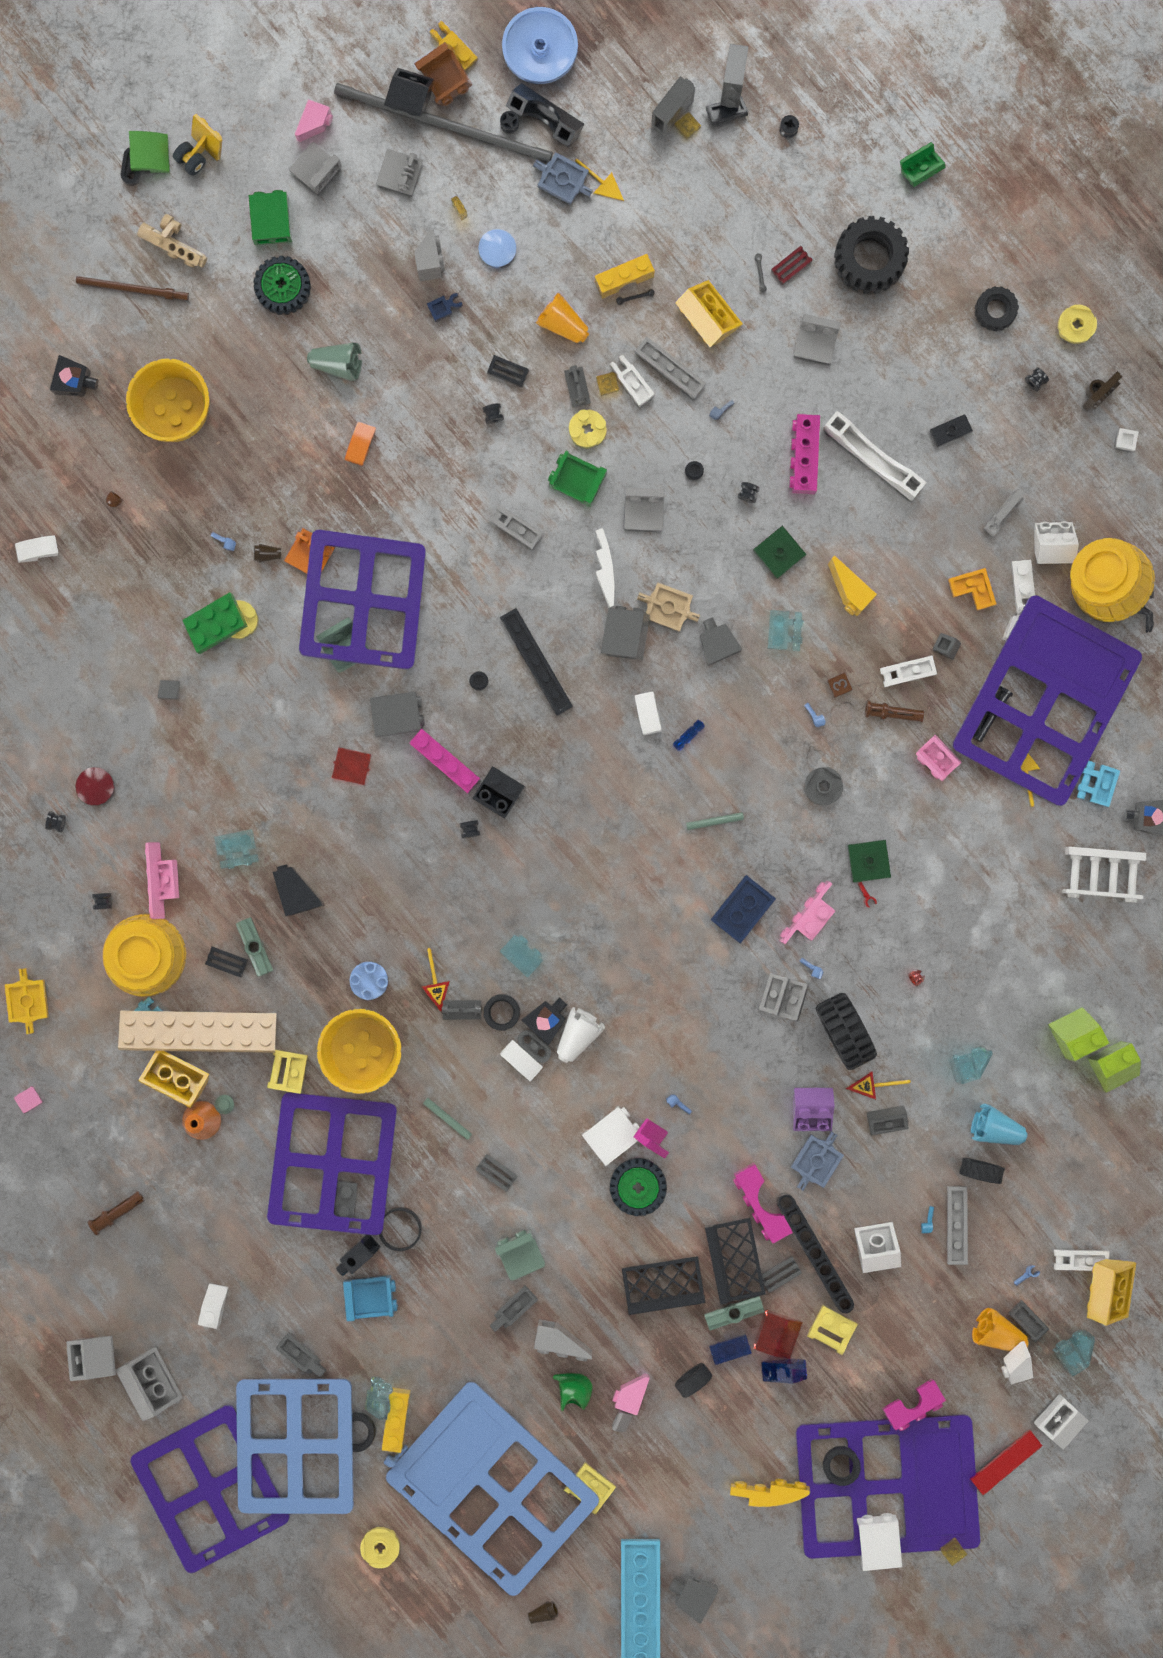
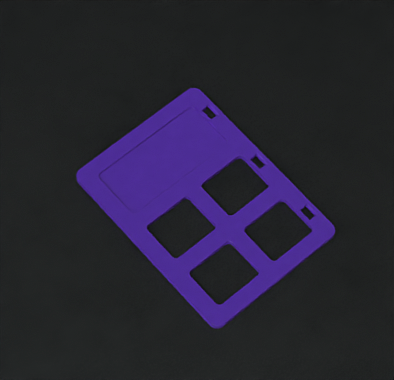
M1034 595L1029 597L953 741L954 750L1055 805L1062 806L1066 804L1142 660L1141 652L1040 596ZM1010 666H1014L1046 684V689L1031 716L1020 712L995 697ZM1124 669L1129 671L1125 681L1120 679ZM1060 693L1073 698L1096 712L1080 743L1045 725V720ZM987 711L1022 729V735L1006 762L971 743V739ZM1096 722H1099L1102 725L1096 734L1092 729ZM1037 738L1072 757L1057 788H1053L1021 770V766ZM1070 774L1074 778L1070 785L1067 786L1064 782Z
M965 1414L929 1416L919 1421L915 1419L909 1422L910 1426L903 1431L899 1429L894 1430L891 1424L890 1431H879L878 1425L890 1424L888 1419L802 1424L796 1429L799 1482H804L806 1486L810 1487V1494L800 1499L805 1555L810 1559L862 1556L857 1518L867 1515L866 1498L868 1495L893 1493L903 1494L905 1536L900 1537L901 1553L943 1551L952 1548L954 1544L958 1545L960 1549L977 1548L980 1545L977 1488L970 1480L976 1474L971 1418ZM938 1421H950V1427L939 1428ZM830 1428V1435H819L818 1429ZM897 1434L900 1445L901 1477L866 1480L863 1437ZM846 1438L848 1448H851L856 1453L860 1461L861 1471L859 1477L847 1486H838L832 1482L814 1483L811 1456L812 1440ZM849 1458V1472L851 1473L853 1462ZM851 1497L854 1538L846 1541L818 1542L815 1500L817 1498Z

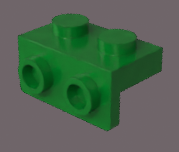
M932 142L900 160L901 173L913 187L946 168L945 162L935 152Z

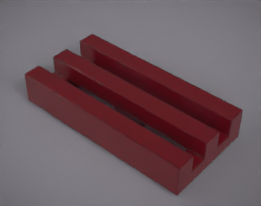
M799 246L774 266L771 271L781 284L784 285L808 266L813 259L808 256V253L803 250L802 246ZM799 253L801 254L798 258H796L793 262H791V263H790L788 266H786L783 270H781L779 273L777 272L782 266H784L787 262H789V261H790L792 258H794L797 254H799ZM803 258L806 260L784 279L781 277Z

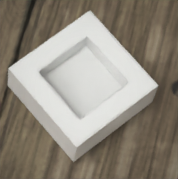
M1119 428L1115 448L1134 452L1139 432Z

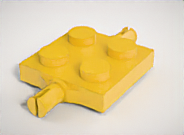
M27 968L18 969L20 981L13 984H5L9 1023H25L26 1034L34 1033V1021L49 1018L45 980H28Z

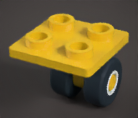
M197 114L193 115L191 136L198 143L193 147L188 141H185L173 153V159L178 164L186 163L185 171L191 176L199 173L205 166L206 158L201 154L205 150L216 161L220 159L223 141L221 135L214 131L204 118H200Z

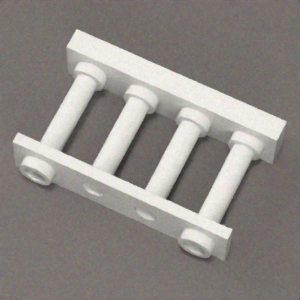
M1080 847L1065 848V855H1071L1070 859H1072L1070 889H1062V893H1067L1068 897L1079 898V895L1125 898V902L1137 903V899H1143V895H1135L1137 866L1140 865V861H1146V853ZM1082 856L1090 857L1091 861L1089 891L1078 890L1079 868ZM1101 858H1107L1111 862L1108 892L1097 891L1099 861H1101ZM1121 860H1128V864H1130L1128 894L1116 893L1118 863Z

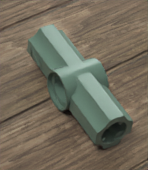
M250 917L236 923L245 945V951L251 959L257 976L260 977L273 971L264 948V943L259 937L252 918ZM252 942L259 944V950L255 953L250 949Z
M756 1296L737 1303H730L726 1307L705 1313L704 1316L711 1331L731 1323H738L745 1318L765 1311L760 1297ZM736 1308L740 1311L739 1315L734 1318L729 1316L730 1310Z

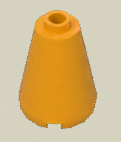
M558 292L553 297L554 300L549 302L535 323L575 343L579 341L583 343L589 335L587 332L589 328Z
M988 1307L978 1316L976 1320L979 1322L977 1328L973 1327L972 1331L973 1342L978 1345L1005 1351L1013 1350L1023 1341H1025L1028 1347L1027 1336L995 1309Z

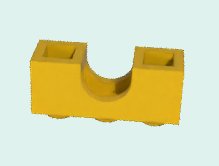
M645 254L595 275L594 282L603 299L618 293L620 288L629 283L636 282V284L653 278L655 270L648 254Z
M394 1387L390 1390L382 1444L383 1451L397 1453L402 1451L411 1390Z

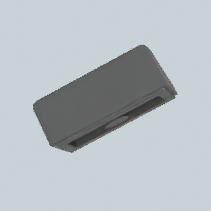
M904 1106L867 1112L871 1136L909 1129L907 1112Z

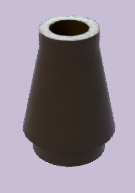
M264 544L254 545V561H259L260 563L281 559V548Z
M546 1601L528 1613L531 1624L555 1620V1617H558V1610L553 1601Z

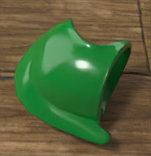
M577 1373L554 1375L553 1379L559 1381L561 1411H564L565 1406L569 1403H573L582 1410H585L593 1390L589 1378Z

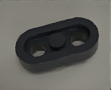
M128 147L123 154L120 175L126 185L134 186L139 183L142 170L131 171L130 147ZM129 175H134L133 179H128Z

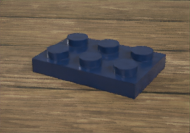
M745 875L710 920L741 944L776 898L749 876Z

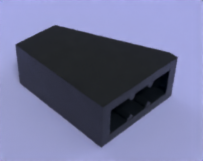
M287 864L276 867L277 871L273 872V876L286 917L324 906V902L294 867H288Z

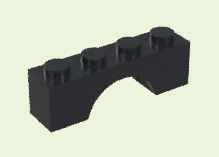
M523 83L512 90L506 103V107L518 115L535 117L546 123L551 128L553 137L567 147L578 139L584 127L583 122Z

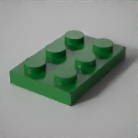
M231 592L182 620L198 654L207 651L248 627Z

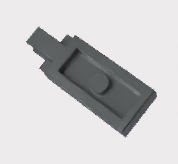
M524 1285L497 1310V1313L494 1315L497 1319L490 1324V1327L496 1332L502 1325L505 1328L511 1326L538 1301V1298Z
M289 1332L277 1345L276 1350L304 1373L311 1374L314 1372L319 1377L325 1373L326 1369L319 1364L321 1359Z

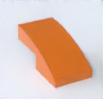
M361 422L357 423L346 452V461L363 466L369 452V446L376 432V427Z

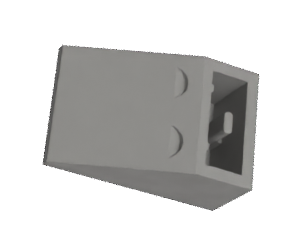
M539 1319L534 1349H538L537 1352L542 1354L554 1352L557 1353V1356L568 1358V1355L575 1356L576 1360L579 1361L592 1360V1349L557 1322Z

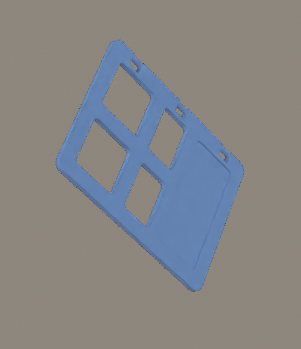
M468 1382L386 1475L387 1482L395 1490L401 1493L409 1503L511 1596H516L522 1591L599 1503L598 1495L475 1382ZM517 1441L537 1458L538 1462L520 1483L509 1492L489 1474V1470L507 1449ZM548 1472H552L581 1499V1503L554 1532L550 1531L522 1505L523 1499ZM406 1485L415 1491L412 1497L403 1489ZM476 1485H480L499 1503V1506L473 1535H469L451 1519L450 1514ZM508 1516L515 1517L542 1542V1547L516 1575H512L483 1548V1544ZM451 1526L460 1533L457 1537H454L448 1531ZM496 1567L505 1574L501 1579L492 1572Z

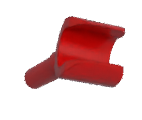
M858 883L864 896L863 902L865 906L869 907L867 903L869 899H873L874 904H877L876 899L869 895L863 883Z

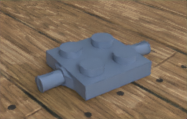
M556 152L552 160L547 164L538 160L535 161L533 167L542 171V177L537 187L569 205L572 204L575 196L580 192L588 197L593 193L592 189L584 186V180L589 170Z
M831 1131L826 1140H820L810 1134L790 1166L803 1177L797 1188L804 1191L809 1181L823 1188L825 1187L844 1156L832 1145L838 1136Z

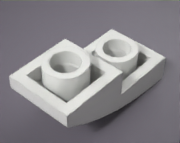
M55 535L15 543L18 563L38 561V558L58 556Z
M654 692L635 695L643 735L661 732L660 716Z
M513 1040L500 1053L504 1059L529 1081L543 1068Z

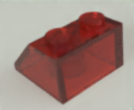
M766 1309L753 1345L754 1349L772 1356L790 1359L803 1322Z

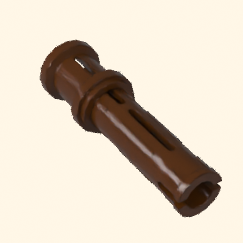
M867 700L865 717H880L882 720L889 717L923 722L924 710L893 707L885 702L878 704Z
M137 1191L109 1211H102L100 1216L94 1220L87 1221L92 1232L97 1236L101 1230L107 1226L111 1227L114 1225L115 1220L145 1200L142 1194Z

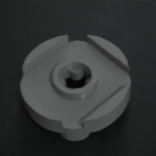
M829 767L817 768L807 776L804 791L813 803L829 805L840 798L843 792V782L840 774ZM826 781L829 789L821 791L819 783Z

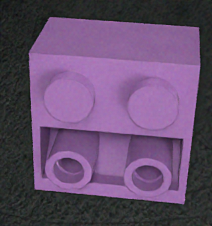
M794 1088L793 1131H832L835 1107L833 1088Z

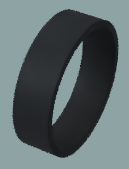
M398 1207L388 1211L385 1217L395 1211H405L411 1214L416 1219L419 1227L416 1241L410 1246L397 1248L386 1242L382 1232L379 1234V1237L387 1248L393 1251H406L418 1242L422 1226L419 1217L412 1210Z

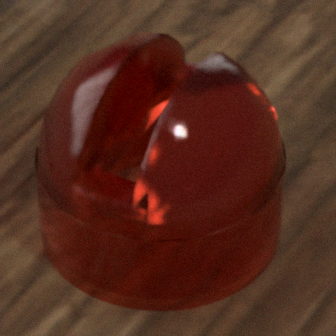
M913 970L908 974L910 981L916 987L925 980V975H920L921 970Z

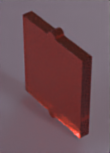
M339 747L336 761H333L335 765L332 778L365 785L367 773L370 771L371 754Z

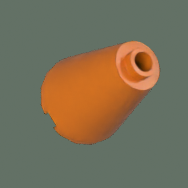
M197 1101L191 1108L187 1107L182 1118L183 1127L187 1134L195 1139H208L219 1130L221 1115L212 1103Z

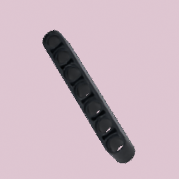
M781 1193L776 1200L780 1211L837 1309L845 1314L850 1313L854 1308L853 1299L795 1199L789 1193ZM785 1197L791 1199L788 1207L781 1206V1200ZM794 1214H798L801 1217L800 1222L797 1224L791 1223V1217ZM804 1231L810 1232V1238L806 1241L800 1238L801 1233ZM813 1248L820 1249L819 1256L811 1257V1250ZM823 1265L830 1267L827 1274L820 1273V1268ZM833 1282L840 1284L839 1289L836 1291L830 1290V1285ZM842 1299L849 1300V1305L846 1308L840 1307Z

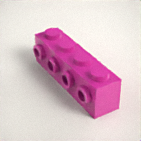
M797 414L796 420H792V431H795V439L792 438L791 450H794V457H791L790 469H793V476H790L789 488H793L792 493L816 494L820 415Z

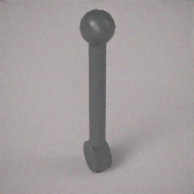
M757 253L755 261L758 264L761 286L759 289L761 292H765L767 287L764 285L762 255Z

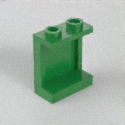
M274 190L272 193L258 191L248 195L254 245L292 242L287 192H283V190Z
M566 450L557 459L556 464H558L556 471L552 470L549 475V487L591 507L606 477L607 469L601 466L598 468L571 455Z

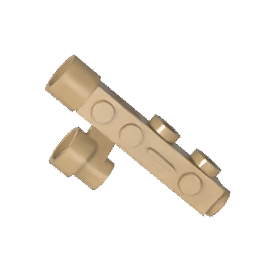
M168 214L164 215L160 223V228L163 229L162 232L146 223L141 224L137 233L138 237L168 251V255L172 258L178 259L180 257L184 259V263L190 267L200 266L203 268L207 262L205 254L171 237L173 233L177 234L182 226L181 223L174 220V217Z

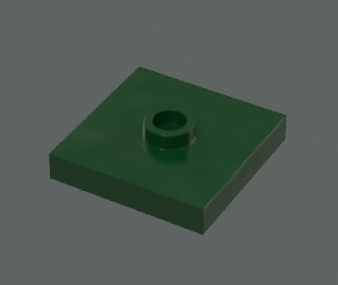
M783 525L753 549L754 553L776 579L807 555Z
M886 840L847 845L852 883L891 878Z

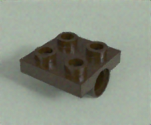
M1117 371L1106 383L1099 379L1092 381L1086 388V395L1089 399L1082 407L1087 412L1091 408L1095 410L1121 384L1119 380L1123 376ZM1092 386H1097L1099 389L1094 392Z

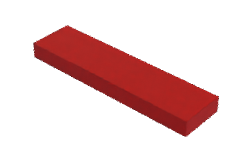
M1028 1430L971 1477L970 1480L980 1493L985 1495L1043 1445L1032 1431Z

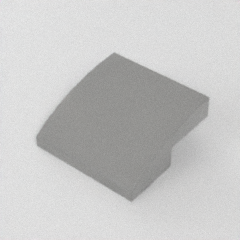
M770 973L759 1010L798 1021L809 985Z

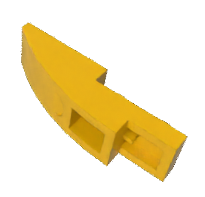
M783 1479L771 1481L770 1488H766V1485L763 1484L750 1486L746 1482L736 1481L731 1483L730 1495L749 1498V1506L756 1507L784 1505L800 1500L810 1494V1487L806 1486V1483L795 1482L791 1484Z

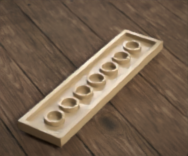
M120 1011L118 1050L275 1053L276 1013Z

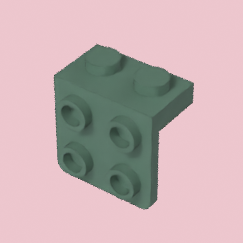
M348 617L323 631L316 638L319 643L350 646L353 622ZM322 647L325 654L333 653V649ZM330 660L339 673L356 664Z
M525 1229L515 1234L516 1237L511 1239L506 1237L497 1242L498 1245H495V1251L500 1256L510 1280H516L545 1266V1261L531 1230L527 1232Z

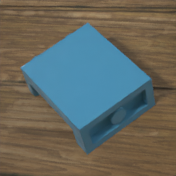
M391 1275L344 1280L343 1287L347 1321L379 1316L393 1317L395 1311H398L397 1299L393 1300V1292H396L395 1280L391 1279Z

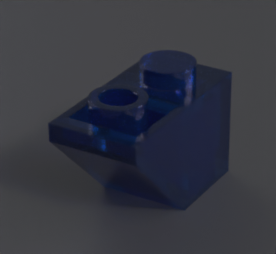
M781 1359L761 1362L764 1382L794 1384L807 1379L806 1360Z

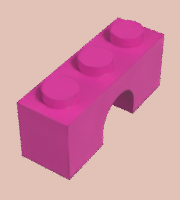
M933 1379L915 1388L919 1396V1402L916 1407L908 1409L900 1399H896L882 1408L894 1430L899 1429L903 1431L910 1426L909 1422L915 1419L919 1421L927 1416L926 1412L931 1409L934 1412L943 1407L942 1403L946 1400Z

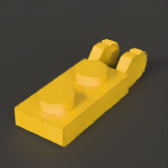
M440 21L438 26L446 36L442 39L434 29L429 31L431 36L437 41L439 46L444 42L451 45L464 70L467 71L478 60V57L444 22Z

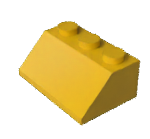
M709 280L688 288L675 302L679 310L687 317L692 327L698 331L703 341L709 347L720 343L743 325Z
M155 1051L138 1082L191 1108L207 1085L209 1073L165 1051Z
M1104 1259L1095 1263L1092 1269L1093 1278L1090 1285V1299L1087 1304V1318L1106 1326L1128 1318L1136 1269L1135 1262Z

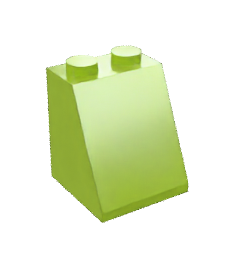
M1083 1007L1048 1024L1065 1059L1076 1061L1110 1044L1102 1027Z
M1120 1041L1088 1058L1105 1093L1140 1076L1141 1059L1132 1043Z

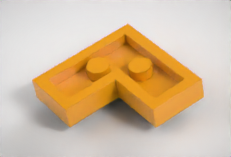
M986 568L948 579L953 598L972 593L977 611L996 605Z

